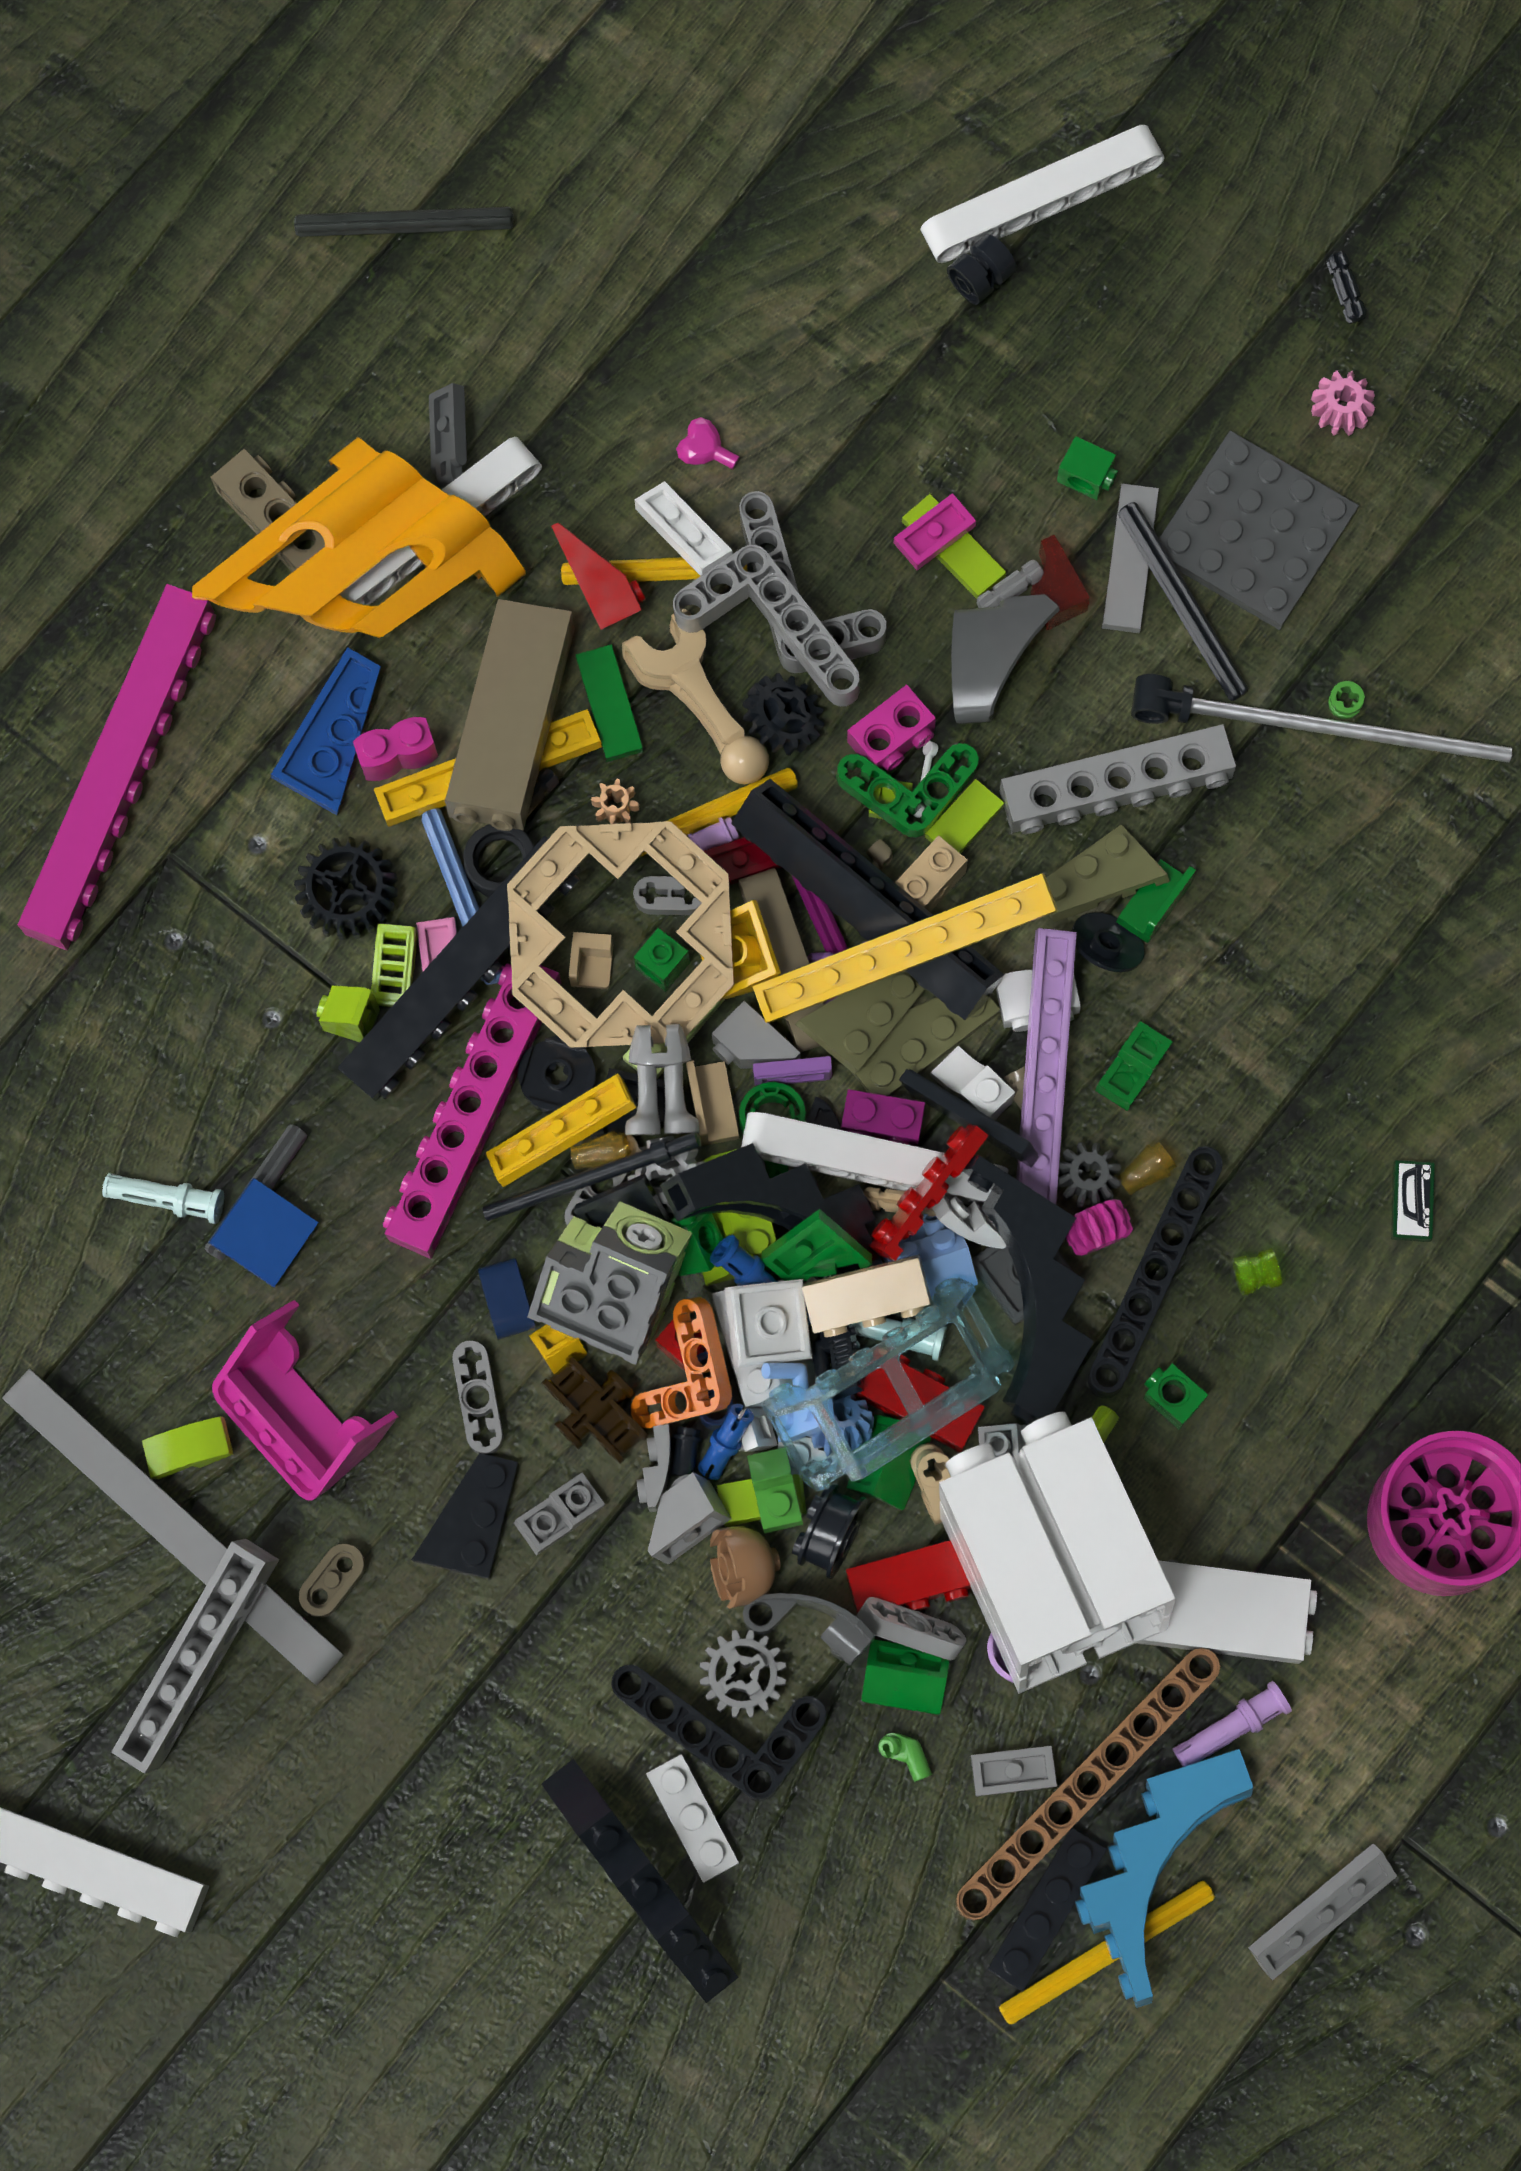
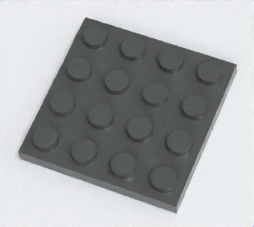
M1229 431L1159 540L1178 571L1269 625L1281 630L1354 517L1359 505L1236 433Z

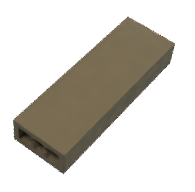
M498 599L445 798L450 818H454L463 824H474L475 822L491 824L492 827L502 831H510L513 828L524 830L575 631L572 611Z

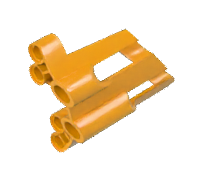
M357 437L329 459L330 465L334 464L338 469L336 473L193 585L192 598L195 600H209L222 607L242 612L258 613L265 609L300 615L307 622L325 629L346 633L362 632L381 638L473 574L478 579L482 577L494 590L496 597H498L525 576L526 571L501 535L490 527L488 520L476 508L455 495L449 496L437 486L424 479L413 466L390 451L378 453ZM306 530H315L324 538L325 547L276 586L257 583L247 578ZM409 546L418 559L426 566L423 571L378 606L354 603L340 595L397 549Z

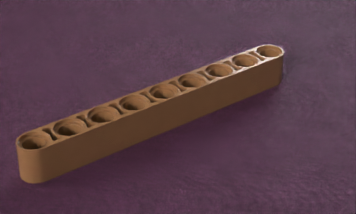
M1204 1648L1194 1649L1188 1653L967 1881L957 1893L955 1900L956 1908L961 1916L968 1920H980L987 1916L1216 1679L1219 1674L1220 1663L1215 1653ZM1200 1657L1209 1663L1210 1674L1207 1678H1196L1190 1672L1189 1665L1193 1658ZM1173 1686L1180 1690L1183 1699L1179 1707L1172 1708L1164 1704L1161 1694L1165 1687ZM1146 1715L1153 1720L1155 1729L1151 1736L1143 1737L1136 1733L1133 1723L1137 1716ZM1110 1744L1121 1745L1127 1754L1126 1762L1121 1766L1110 1764L1105 1756L1107 1746ZM1091 1773L1097 1778L1099 1787L1094 1795H1084L1077 1787V1778L1080 1774ZM1063 1802L1069 1807L1071 1816L1068 1823L1059 1825L1052 1822L1048 1813L1052 1803ZM1034 1831L1042 1838V1848L1037 1854H1028L1021 1848L1020 1838L1024 1832ZM1000 1860L1009 1862L1014 1869L1013 1879L1006 1884L998 1883L992 1877V1866ZM973 1889L983 1893L986 1900L983 1911L976 1914L967 1911L963 1905V1896L967 1891Z

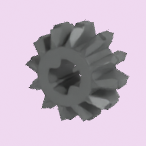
M1080 1142L1077 1145L1078 1156L1073 1151L1066 1149L1063 1153L1066 1162H1059V1173L1063 1174V1176L1058 1177L1057 1187H1068L1063 1193V1198L1066 1201L1074 1195L1079 1196L1076 1202V1207L1082 1208L1085 1199L1088 1198L1090 1199L1091 1206L1100 1203L1099 1196L1106 1201L1112 1200L1114 1195L1109 1188L1117 1189L1121 1185V1180L1113 1176L1121 1171V1165L1117 1163L1108 1164L1112 1160L1114 1153L1109 1150L1103 1156H1100L1098 1154L1100 1150L1099 1143H1094L1091 1152H1087L1085 1144ZM1082 1170L1087 1173L1094 1170L1096 1172L1094 1181L1090 1178L1083 1181L1081 1179Z

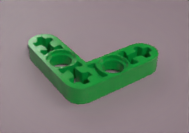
M962 743L952 745L912 792L859 754H849L840 760L836 779L838 785L844 791L902 834L917 838L928 832L973 778L977 771L979 757L972 746ZM962 757H966L968 759L967 767L962 765L955 772L953 779L949 773L953 769L955 759L960 760ZM856 767L861 769L860 777L862 779L854 776L852 779L847 778L848 770L846 768L852 771ZM871 777L875 778L870 783L867 792L863 791L865 786L864 781H866L869 784ZM941 782L947 787L949 792L944 798L935 799L928 794L927 787L931 783ZM881 787L889 788L893 791L895 799L891 803L881 804L875 800L873 796L874 791ZM923 802L927 807L922 812V824L918 821H915L912 825L907 822V813L910 815L916 814Z

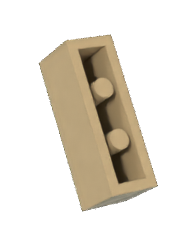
M920 1254L807 1282L802 1286L813 1333L823 1331L824 1337L848 1332L846 1325L862 1322L863 1328L883 1324L886 1322V1315L901 1312L902 1318L925 1313L924 1306L930 1305L932 1301Z

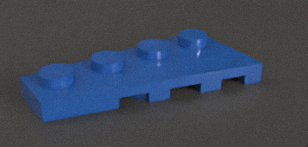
M347 647L271 773L272 779L331 813L338 814L356 753L353 741L362 733L381 666Z

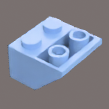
M923 1214L924 1223L917 1233L899 1242L898 1246L903 1249V1252L897 1260L920 1254L931 1300L978 1285L969 1247L964 1237L947 1228L936 1216L932 1217L928 1216V1214ZM883 1257L885 1263L894 1261Z

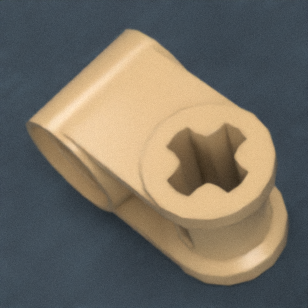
M927 1443L920 1445L914 1450L911 1455L910 1464L921 1489V1496L933 1523L938 1525L942 1523L940 1519L939 1482L951 1477L945 1465L950 1459L943 1453L941 1448L935 1444ZM934 1458L936 1461L934 1463L935 1470L929 1472L927 1470L929 1467L927 1461Z

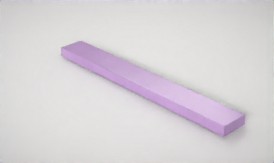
M1038 928L1035 930L1020 1136L1030 1141L1038 1152L1039 1158L1032 1168L1018 1160L1016 1179L1056 1204L1077 932Z

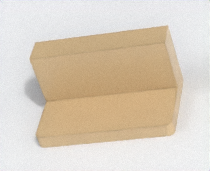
M694 1061L686 1062L695 1116L699 1121L701 1146L739 1139L725 1061L697 1067L694 1066Z

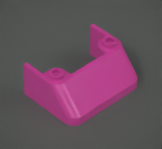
M293 1300L250 1326L213 1381L212 1391L220 1407L292 1489L303 1499L314 1500L329 1490L372 1452L398 1416L392 1411L373 1424L359 1416H353L343 1424L336 1418L293 1369L299 1359V1346L296 1339L284 1328L299 1307V1304Z

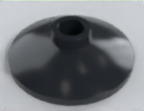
M1099 912L1086 913L1080 916L1075 921L1071 932H1077L1075 947L1085 959L1102 969L1112 972H1128L1140 965L1145 954L1143 942L1139 937L1116 923L1117 917Z

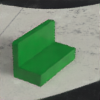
M1160 859L1158 864L1168 874L1169 882L1159 886L1153 883L1139 888L1118 916L1116 923L1146 943H1149L1190 887L1196 873V869L1189 866L1186 872L1182 874Z
M874 1415L872 1438L869 1441V1445L862 1446L846 1488L857 1494L879 1499L896 1509L904 1510L916 1481L910 1464L911 1455L920 1445L930 1444L931 1437L902 1420Z
M874 1639L869 1649L861 1700L872 1704L938 1715L942 1709L949 1660L902 1644Z

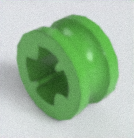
M1343 681L1335 685L1328 700L1329 710L1332 714L1340 719H1350L1358 715L1365 698L1362 688L1351 681ZM1345 692L1348 693L1349 699H1355L1356 702L1352 701L1350 708H1346L1343 701H1337L1336 698L1340 699L1342 693Z

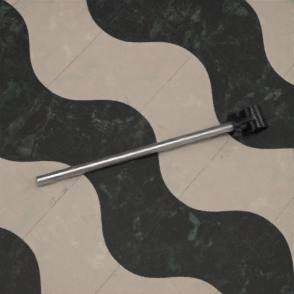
M1143 674L1138 676L1135 681L1131 716L1135 720L1149 724L1167 722L1169 720V713L1177 714V722L1187 723L1190 713L1508 763L1512 756L1511 747L1192 698L1193 686L1183 685L1181 692L1173 691V681L1170 678L1157 674Z

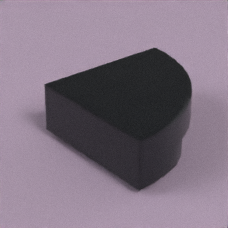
M815 1097L806 1122L840 1130L838 1118L829 1104Z

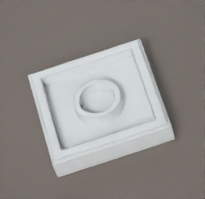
M803 1279L724 1288L734 1368L812 1358L806 1303L802 1291Z

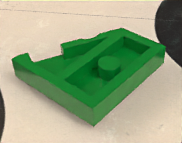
M821 1209L764 1249L761 1256L763 1263L784 1281L798 1279L807 1281L814 1276L826 1277L835 1275L839 1267L859 1264L860 1269L872 1264V1254Z

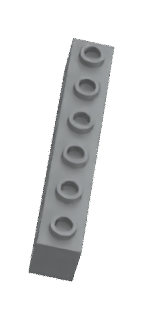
M1224 724L1004 778L1001 779L1000 794L1004 802V809L1011 833L1021 831L1022 834L1026 835L1036 833L1042 830L1044 825L1058 822L1059 825L1075 823L1081 819V816L1095 813L1096 816L1109 815L1117 811L1119 806L1131 803L1133 807H1141L1154 802L1156 797L1168 794L1171 798L1181 797L1189 794L1192 788L1204 785L1208 789L1218 788L1229 782L1228 779H1232L1236 765ZM1187 758H1194L1200 762L1202 767L1198 770H1189L1183 765L1182 761ZM1150 767H1157L1164 772L1165 776L1161 779H1152L1146 774L1145 770ZM1120 776L1127 781L1128 786L1121 789L1114 788L1108 780L1111 777ZM1082 785L1091 791V795L1079 798L1072 793L1071 789ZM1045 794L1054 800V804L1049 807H1042L1035 802L1034 798Z
M247 1539L230 1543L111 1753L144 1774L161 1768L279 1561L278 1558Z

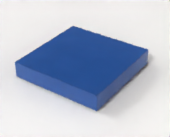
M252 1178L208 1243L271 1287H275L319 1222L257 1179Z

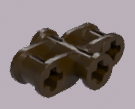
M569 1355L565 1359L566 1364L550 1380L545 1378L541 1382L547 1391L571 1413L563 1421L558 1420L554 1425L578 1450L583 1446L581 1441L591 1434L608 1454L621 1464L624 1461L623 1455L640 1439L645 1441L649 1437L643 1428L619 1406L626 1398L632 1399L636 1394L612 1369L607 1373L608 1378L599 1386L590 1374Z

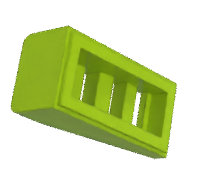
M378 924L371 990L378 1006L392 1007L412 985L418 933L415 927ZM387 940L406 941V946L387 944ZM385 954L405 956L404 962L385 960ZM383 970L403 972V978L383 976ZM381 985L402 987V993L381 992Z

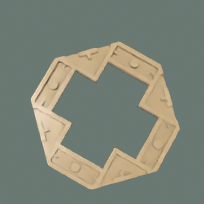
M671 821L560 826L507 884L512 995L570 1048L631 1045L637 1025H651L653 1044L665 1043L667 1035L666 1025L680 1024L685 1037H687L734 985L728 873ZM645 851L702 903L676 933L704 957V960L653 1016L622 990L602 1014L596 1018L540 967L566 937L540 915L537 910L588 854L592 855L613 876L619 879Z

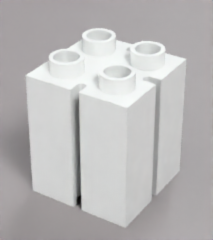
M1066 1412L1047 1415L1029 1424L1021 1431L1026 1445L1020 1449V1453L1014 1456H1010V1453L996 1458L990 1444L972 1447L955 1455L946 1462L945 1465L951 1477L939 1482L940 1519L952 1542L1018 1694L1087 1665L1083 1652L1089 1648L1094 1647L1099 1659L1166 1631L1176 1598L1092 1417L1071 1425Z

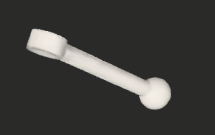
M928 741L923 746L925 760L920 782L930 771L932 758L938 752V744L932 741ZM923 802L921 808L913 815L914 817L920 818L922 816V812L926 808Z

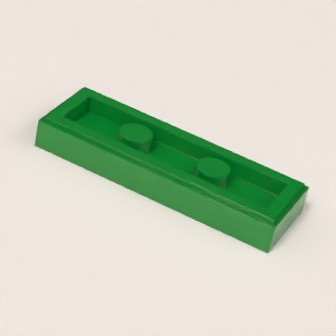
M612 644L576 654L577 664L606 761L610 762L642 753L643 747Z

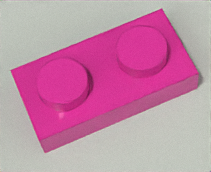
M952 493L896 535L893 543L913 567L919 570L976 527V520Z

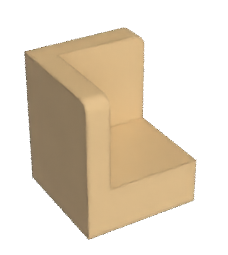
M573 932L569 968L571 987L608 989L610 987L614 947L612 935Z

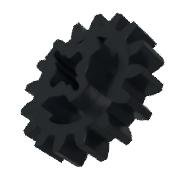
M776 673L772 679L764 676L747 692L748 698L743 702L742 706L748 712L743 716V720L752 722L753 726L748 732L750 734L759 733L761 736L759 742L762 745L766 742L771 743L773 753H776L781 747H783L786 755H791L795 750L802 753L820 736L818 731L824 726V722L818 719V717L824 710L821 707L814 706L813 703L818 696L816 694L807 695L808 685L806 683L798 687L795 685L794 676H790L785 682L780 673Z

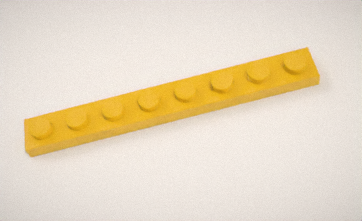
M1039 874L752 987L765 1022L770 1023L1055 913L1058 909L1045 874Z

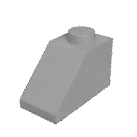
M745 1001L712 1033V1041L715 1044L712 1049L715 1054L728 1065L733 1061L740 1069L753 1068L755 1063L801 1059L800 1052L769 1023H766L765 1019Z
M694 1472L677 1478L672 1483V1488L663 1493L660 1498L648 1552L651 1557L667 1564L672 1563L713 1533V1531L731 1520L710 1480Z

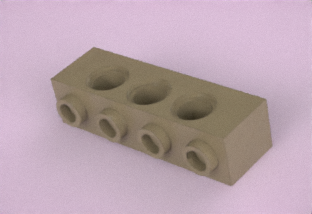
M243 449L210 478L216 492L258 535L273 523L278 515L284 514L297 504L294 501L297 497L284 481L277 483L270 476L272 473L271 468L259 455L253 458ZM261 488L266 490L261 497H249V494L255 489ZM308 529L276 555L293 572L325 547L324 538L317 531ZM304 540L315 541L310 549L301 550L297 548Z

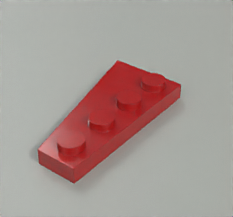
M968 1124L966 1128L960 1126L948 1139L946 1144L950 1148L941 1159L937 1156L934 1157L924 1168L922 1175L925 1178L916 1189L910 1187L900 1197L896 1204L900 1209L891 1220L885 1218L877 1225L871 1234L875 1239L869 1246L880 1256L896 1261L903 1252V1249L898 1246L899 1242L917 1233L924 1223L922 1211L925 1207L931 1209L940 1202L949 1187V1184L945 1182L949 1175L952 1178H956L961 1174L989 1135L977 1125Z

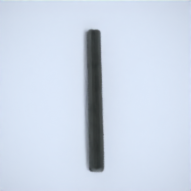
M510 207L298 214L294 219L295 233L299 237L500 230L513 227V211Z

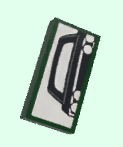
M1394 1161L1391 1240L1432 1241L1435 1163Z

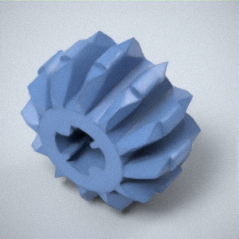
M854 1394L837 1400L832 1398L835 1426L811 1434L808 1437L812 1438L811 1442L814 1449L824 1448L827 1457L833 1452H839L844 1459L847 1451L859 1455L862 1445H869V1441L872 1438V1428L874 1426L872 1412L868 1411L866 1400L856 1401Z

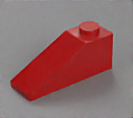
M561 523L551 526L600 630L643 610L640 602L646 599L636 579L629 582L627 575Z

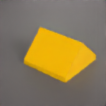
M752 900L730 910L734 985L719 1001L753 992L752 986L778 977L781 974L757 900Z

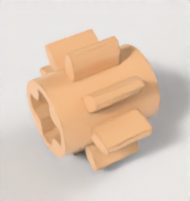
M619 779L615 780L614 785L606 786L600 783V797H591L592 806L601 808L595 814L596 820L599 822L606 819L610 824L623 821L631 823L630 811H639V803L630 800L635 795V788L633 786L627 789L623 788ZM614 800V802L616 803L622 802V807L617 808L615 805L609 806V801Z

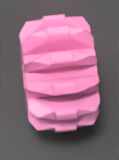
M1338 371L1333 373L1331 380L1323 377L1319 382V389L1314 390L1311 397L1312 402L1315 403L1311 410L1312 416L1321 417L1318 423L1320 428L1330 424L1333 436L1339 432L1340 428H1343L1348 436L1353 434L1355 426L1363 429L1367 425V417L1372 416L1375 410L1374 405L1371 403L1375 397L1374 391L1365 390L1368 383L1366 378L1358 382L1354 381L1353 371L1349 372L1346 378H1342ZM1339 401H1345L1347 405L1342 406L1339 404Z

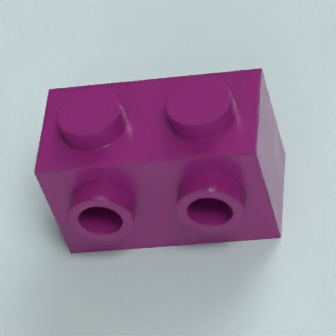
M848 1089L841 1130L918 1147L925 1102Z

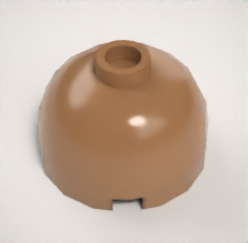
M732 1526L713 1531L710 1547L717 1546V1558L710 1559L711 1571L721 1601L730 1600L727 1608L743 1607L760 1596L768 1594L775 1580V1572L780 1570V1558L776 1548H770L768 1541L763 1535L745 1526Z

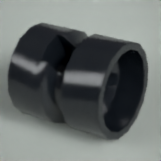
M991 234L984 235L971 246L970 255L962 254L947 267V274L953 286L967 301L975 305L979 304L994 291V284L1001 285L1017 271L1016 262L1010 251L999 239Z

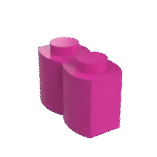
M424 717L404 719L392 726L390 730L375 729L365 732L353 741L361 768L368 781L388 779L397 774L402 768L417 769L424 767L438 757L427 720Z

